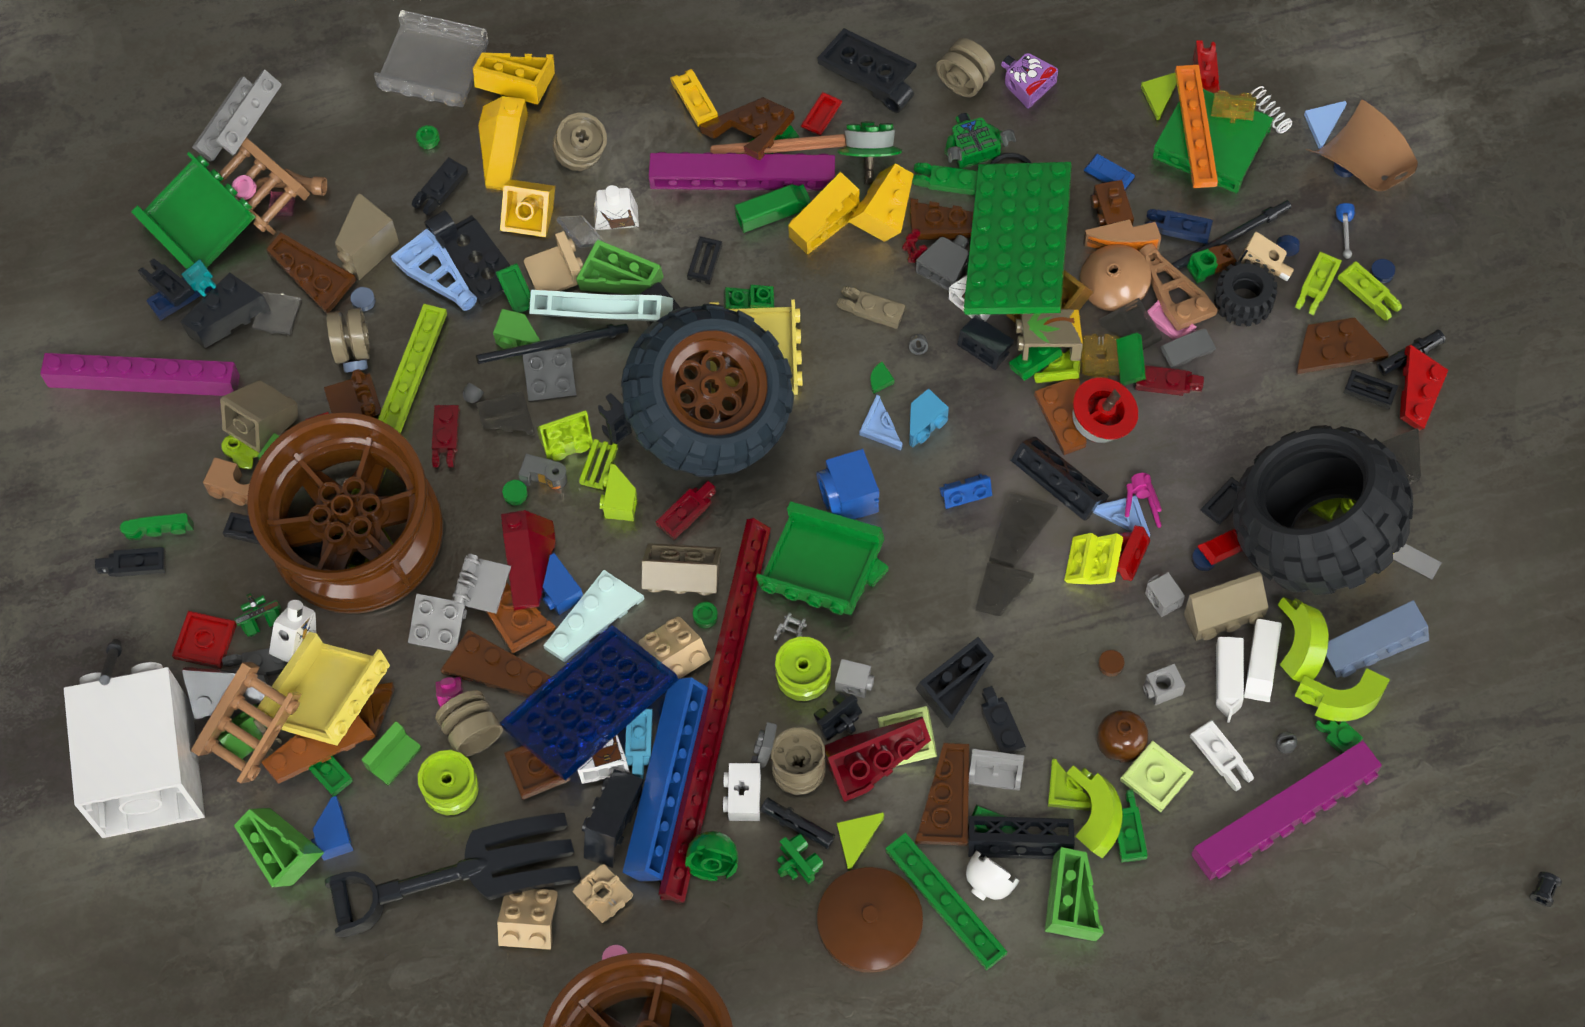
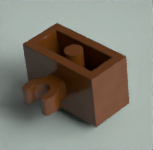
M1122 180L1094 185L1090 201L1092 208H1096L1098 213L1096 215L1098 227L1129 219L1133 226L1134 217Z

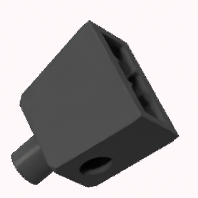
M957 235L953 242L945 237H940L916 260V273L949 291V287L962 279L968 266L969 251L965 248L968 246L969 241L962 235Z

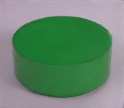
M423 126L416 132L417 143L424 149L434 148L440 141L438 130L433 126Z
M520 480L507 482L502 490L504 500L510 505H520L528 496L526 485Z
M701 602L694 607L693 620L697 626L709 628L717 622V608L712 603Z

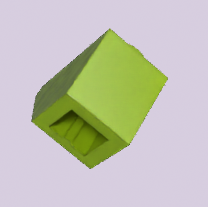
M610 464L609 473L605 472L603 486L606 487L605 495L601 494L600 509H603L606 519L634 521L638 500L636 488L615 464Z

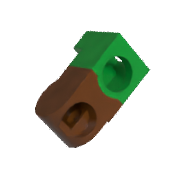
M1224 244L1192 254L1187 268L1198 284L1205 281L1208 276L1223 270L1226 271L1227 266L1230 264L1235 266L1237 260L1228 245Z

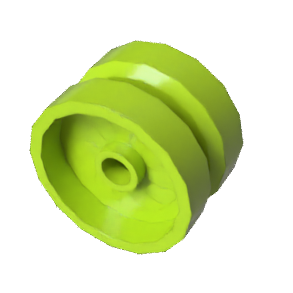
M799 636L788 640L780 647L775 661L776 680L780 690L786 696L796 701L816 699L827 690L831 682V658L828 649L820 641L811 637Z
M453 750L438 751L430 755L421 764L418 772V786L427 805L436 813L446 816L457 815L467 810L475 802L479 792L478 779L469 759L462 753Z

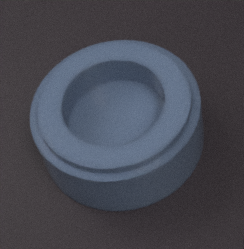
M360 287L352 292L351 302L354 308L361 307L364 312L374 306L375 296L371 289Z
M367 360L343 363L344 372H353L357 369L366 370L368 368Z

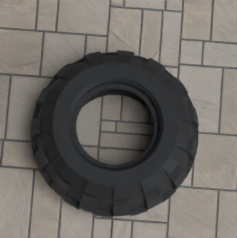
M1318 425L1311 426L1309 430L1288 433L1272 446L1265 447L1254 459V465L1248 467L1242 475L1237 486L1238 499L1234 500L1233 525L1237 533V540L1250 563L1270 581L1274 579L1282 588L1289 591L1304 593L1307 590H1311L1315 595L1335 593L1336 589L1345 587L1352 589L1366 582V578L1373 573L1379 574L1393 562V553L1399 552L1400 548L1404 547L1410 534L1409 519L1413 517V493L1404 467L1397 461L1395 454L1376 438L1372 440L1362 431L1341 426L1333 429L1331 426ZM1335 498H1348L1357 501L1345 514L1330 523L1313 528H1293L1296 520L1306 510L1320 502Z

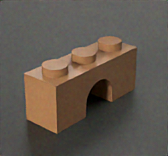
M215 457L203 481L208 494L217 499L222 497L230 499L233 503L240 506L247 504L250 484H239L242 473L238 465Z

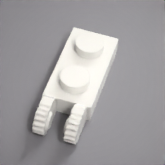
M1212 720L1191 733L1190 738L1218 773L1224 776L1226 782L1234 791L1241 788L1239 780L1231 772L1235 767L1248 783L1254 779L1252 772L1243 762L1241 755Z

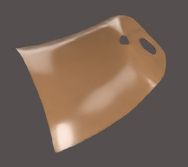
M1364 100L1360 101L1347 125L1329 143L1319 150H1308L1321 154L1339 164L1376 191H1386L1414 174L1418 166V161L1401 132L1386 116ZM1408 172L1404 177L1395 180L1398 175ZM1383 175L1388 176L1386 180L1381 179Z

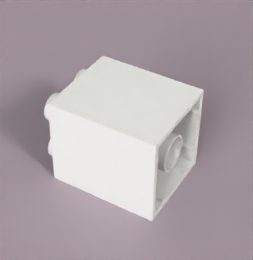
M146 662L134 666L131 669L130 675L111 678L108 685H102L99 682L101 672L82 676L79 680L80 685L64 687L74 804L102 838L205 818L198 755L190 751L196 742L194 716L190 700L168 667L163 668L159 663Z

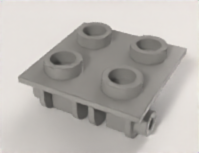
M473 554L466 555L452 600L459 604L464 602L466 607L496 614L511 566L480 559Z
M416 594L408 643L454 651L458 646L462 619H465L467 615V610L464 609L465 603L459 604L454 602V600Z

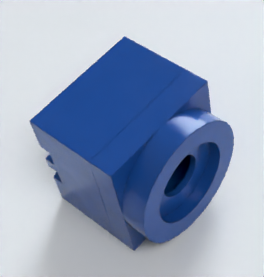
M863 449L826 460V469L817 471V482L827 512L854 520L879 512V489Z

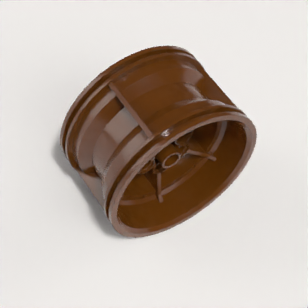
M330 413L316 416L300 422L281 434L267 448L254 469L247 501L248 515L253 532L264 551L274 561L285 582L298 596L310 604L327 611L345 614L366 613L382 609L394 604L412 592L433 567L443 536V519L440 504L433 488L425 477L423 467L414 449L390 425L376 418L357 413ZM360 461V465L352 477L345 480L343 486L322 472L340 463ZM386 468L402 480L407 487L406 492L394 496H377ZM303 486L316 506L302 517L287 518L291 502L295 494ZM361 488L358 494L351 495L354 489ZM336 494L334 499L326 500L329 495ZM369 506H377L374 511L367 512ZM328 516L324 522H317L320 517ZM406 523L402 534L392 545L382 531L383 528ZM361 528H368L364 534H358ZM343 533L340 539L333 540L336 534ZM323 541L318 566L306 562L292 550L293 547ZM356 551L369 561L360 566L347 569Z
M628 953L601 960L577 974L561 990L552 1003L543 1027H626L604 1013L603 1010L623 1000L639 997L648 998L635 1027H669L673 1003L690 1013L699 1022L701 1027H733L721 996L710 982L695 969L676 959L663 955Z

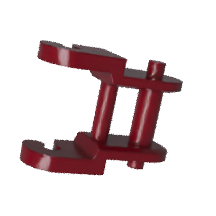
M914 229L911 234L907 235L906 242L902 247L903 251H907L909 254L907 259L909 263H915L928 249L926 245L919 246L918 250L915 246L918 241L917 238L921 234L919 229Z

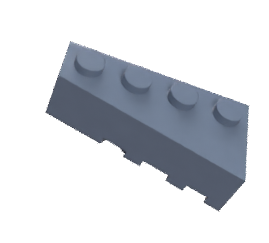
M1413 600L1328 641L1325 658L1336 678L1340 676L1347 677L1355 673L1357 669L1373 665L1382 659L1429 641L1428 625Z

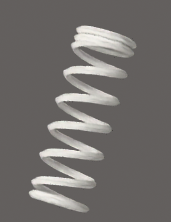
M1259 86L1250 93L1249 98L1254 100V105L1259 106V111L1265 113V111L1271 109L1276 104V101L1270 102L1262 110L1260 106L1271 99V95L1266 96L1260 104H1257L1256 99L1261 98L1267 91L1264 90V86ZM1262 88L1255 97H1251L1257 89ZM1281 107L1273 109L1268 116L1271 117L1278 113ZM1285 112L1280 113L1273 121V128H1276L1277 133L1286 132L1292 125L1290 118L1280 122L1277 127L1274 125L1275 122L1285 116Z

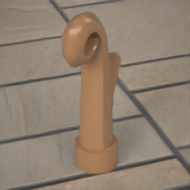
M287 168L284 169L313 195L324 196L326 194V177L314 176L311 178L296 174ZM264 177L255 182L256 192L270 177ZM281 182L274 187L285 188L287 185Z

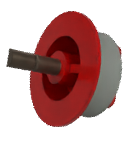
M1092 378L1082 383L1075 392L1073 398V422L1077 430L1092 442L1106 443L1122 438L1134 429L1138 421V406L1131 392L1119 382L1109 378Z

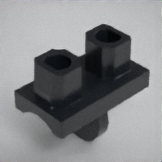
M839 693L832 701L834 709L828 712L825 708H820L814 713L821 733L827 741L836 733L841 734L844 730L850 734L856 731L853 723L859 719L858 716L862 714V710L857 703V698L853 694L848 697L843 693Z

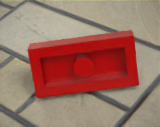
M1136 525L1132 532L1119 533L1123 537L1121 549L1124 551L1120 553L1117 571L1123 580L1128 581L1133 580L1150 543V538L1145 528Z

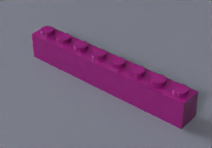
M689 152L650 153V189L777 190L793 184L797 186L804 185L806 191H822L835 178V155L824 153L819 155L774 153L764 154L765 156L761 160H757L747 154L732 152L727 154H713L711 152L703 154Z
M44 353L40 372L49 388L224 396L238 390L240 378L234 362Z
M1361 741L1196 845L1191 856L1209 880L1216 876L1220 879L1231 871L1230 867L1236 863L1242 865L1253 857L1252 853L1258 849L1261 852L1268 849L1274 844L1273 840L1277 837L1285 838L1295 830L1294 826L1301 822L1305 825L1316 817V812L1321 809L1324 811L1331 809L1337 804L1336 800L1342 796L1348 798L1358 790L1357 786L1362 783L1366 785L1372 783L1379 777L1378 772L1382 764L1365 742Z

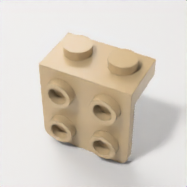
M564 231L555 234L557 247L524 259V265L535 290L562 291L578 285L576 278L583 267V263L580 257H575L573 252H576L573 240L572 238L567 239Z
M675 617L667 621L666 624L646 634L638 642L644 652L656 663L667 685L669 680L681 679L711 660L701 637L681 617Z
M533 889L504 896L497 921L498 945L551 950L553 943L552 920L558 898L557 891Z

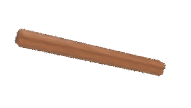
M844 134L773 140L774 145L770 149L766 148L764 154L845 147L846 137ZM749 142L712 145L710 152L713 154H727L731 152L746 154L744 146Z

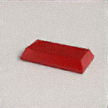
M822 92L801 124V127L821 136L843 101Z
M1235 528L1197 546L1211 565L1243 551L1237 540Z

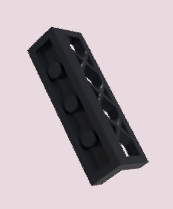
M1036 436L1023 441L1010 460L1084 521L1089 519L1095 508L1106 502L1109 497L1108 494Z
M969 816L968 857H972L977 850L981 853L979 857L1053 859V856L1061 847L1074 850V819ZM974 825H985L990 830L986 833H974ZM1004 826H1012L1016 831L1012 834H1007L1000 829ZM1030 827H1038L1042 830V832L1039 834H1031L1027 831V829ZM1057 827L1068 828V835H1057L1053 830Z

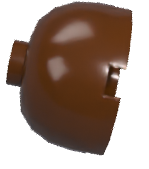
M1129 710L1111 712L1102 720L1097 730L1099 750L1106 758L1118 760L1120 763L1136 760L1148 744V729L1145 721L1138 714Z

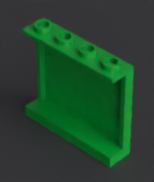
M1203 88L1218 179L1217 186L1237 194L1241 188L1243 178L1265 136L1271 131L1274 118ZM1179 101L1155 144L1153 159L1191 174Z
M188 152L187 155L192 161L145 210L137 205L131 212L186 269L190 268L199 259L208 268L256 216L250 211L252 206L244 198L239 200L236 197L238 192L229 183L224 185L221 182L224 178L215 169L210 171L207 168L209 163L201 155L195 157L192 153Z
M790 501L787 507L788 521L763 575H756L760 588L769 594H782L792 601H797V599L805 601L815 608L820 606L828 608L835 614L842 615L845 613L852 615L885 540L882 528Z

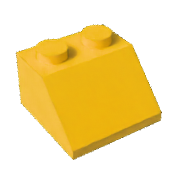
M510 179L503 186L500 231L546 237L554 209L555 186Z

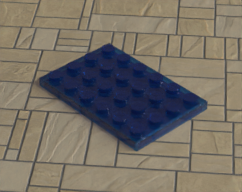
M611 625L505 717L500 724L507 733L566 781L679 679L675 672L615 626Z

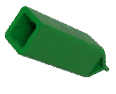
M790 184L735 204V217L742 232L745 233L800 213L811 202V199L804 185Z

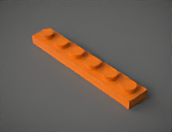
M1199 65L1176 66L1175 75L1193 188L1217 187L1218 179Z

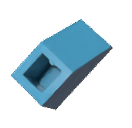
M927 389L911 403L909 445L912 448L918 443H924L932 431L936 428H942L948 421L949 407L930 389Z

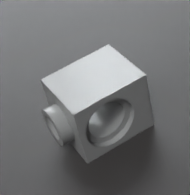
M1169 572L1162 576L1158 574L1148 581L1145 595L1160 617L1169 614L1183 605L1185 595Z
M841 659L835 681V691L865 698L867 690H872L875 676L871 675V666Z
M1175 664L1147 674L1143 685L1146 697L1148 699L1151 698L1154 705L1183 695L1185 684ZM1163 682L1169 688L1161 689L1156 684Z

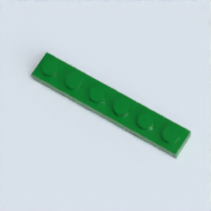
M906 832L885 848V852L986 971L1007 955L1006 949Z

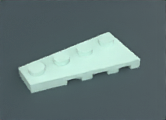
M603 570L544 644V649L563 662H566L590 643L589 640L594 636L604 632L608 625L617 618L627 614L628 610L635 604L638 605L642 602L644 595Z

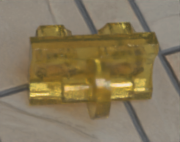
M1219 90L1218 93H1214L1211 116L1230 118V123H1235L1236 119L1253 121L1256 97H1252L1251 93H1242L1237 96L1230 95L1228 91Z

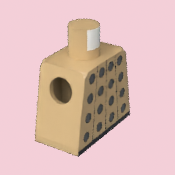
M1258 232L1254 233L1238 259L1242 264H1245V261H1251V264L1254 265L1256 262L1260 263L1261 268L1267 267L1269 269L1268 274L1273 273L1274 276L1276 275L1285 281H1288L1294 270L1292 267L1282 263L1287 252Z

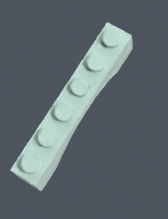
M531 290L529 314L554 317L657 321L673 310V298L659 295H607Z

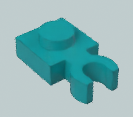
M200 259L181 274L194 291L197 290L203 297L206 296L204 291L208 286H211L213 289L216 288V284L211 280L213 275Z

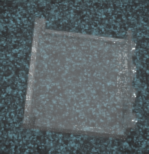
M401 10L398 16L400 27L381 73L375 72L374 74L377 87L383 91L398 92L408 97L415 96L427 101L445 103L448 106L463 107L474 81L473 67L481 53H485L489 43L486 29Z

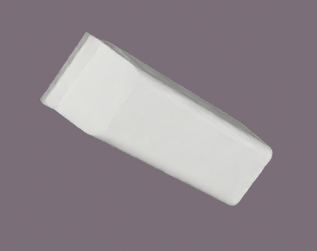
M1263 619L1256 620L1244 698L1270 702L1282 626L1280 622Z
M1219 637L1216 644V707L1227 717V722L1230 723L1231 716L1241 708L1244 700V639Z

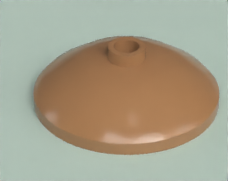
M1121 244L1108 245L1096 250L1086 259L1080 272V282L1093 291V294L1088 299L1091 304L1106 311H1122L1133 307L1145 297L1151 284V270L1146 258L1133 247ZM1112 269L1118 270L1116 273H1110Z

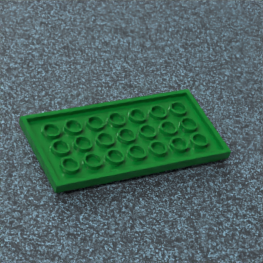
M1071 162L978 164L964 300L965 315L1061 313L1072 173Z

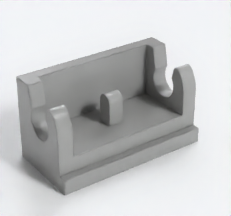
M973 749L969 784L1020 791L1024 755Z

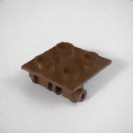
M357 369L352 372L351 379L324 387L331 413H357L370 417L378 416L381 413V407L370 373L365 374Z

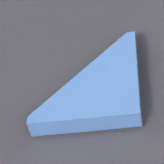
M1346 101L1305 111L1304 116L1318 149L1324 146L1346 107Z
M876 395L859 431V435L901 450L902 442L895 431L888 412H886L881 397Z
M1136 495L1132 497L1129 517H1125L1127 498L1103 503L1095 508L1094 514L1130 532L1133 531L1135 525L1144 527L1150 538V533Z

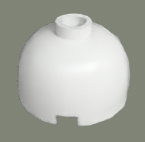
M976 850L966 869L967 881L973 887L971 892L983 901L986 897L993 900L1007 897L1020 880L1015 877L1011 881L1009 879L1011 875L1008 871L986 856L983 860L980 859L981 853Z

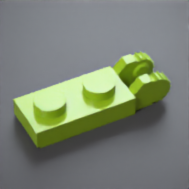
M1319 252L1302 286L1295 308L1301 309L1308 295L1315 298L1309 308V314H1315L1320 302L1324 300L1342 260Z
M1357 261L1353 262L1339 274L1338 280L1371 309H1374L1381 319L1386 321L1392 317L1390 310L1381 303L1383 300L1395 312L1402 308L1400 301L1390 293V290Z

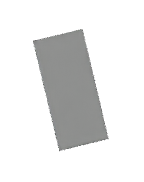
M1407 544L1401 547L1399 552L1393 554V560L1430 579H1433L1442 563Z

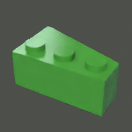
M597 239L576 280L581 291L640 295V293L654 284L661 283L664 276L660 265Z
M271 808L249 809L234 825L272 887L294 885L324 854L320 848Z
M1061 847L1053 856L1045 932L1090 941H1097L1104 934L1097 911L1099 909L1098 903L1094 897L1092 887L1094 884L1087 852Z

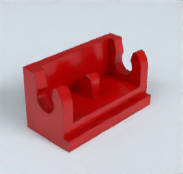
M1196 40L1193 54L1194 65H1199L1202 87L1211 93H1219L1216 44L1211 42V47L1204 48L1203 40Z

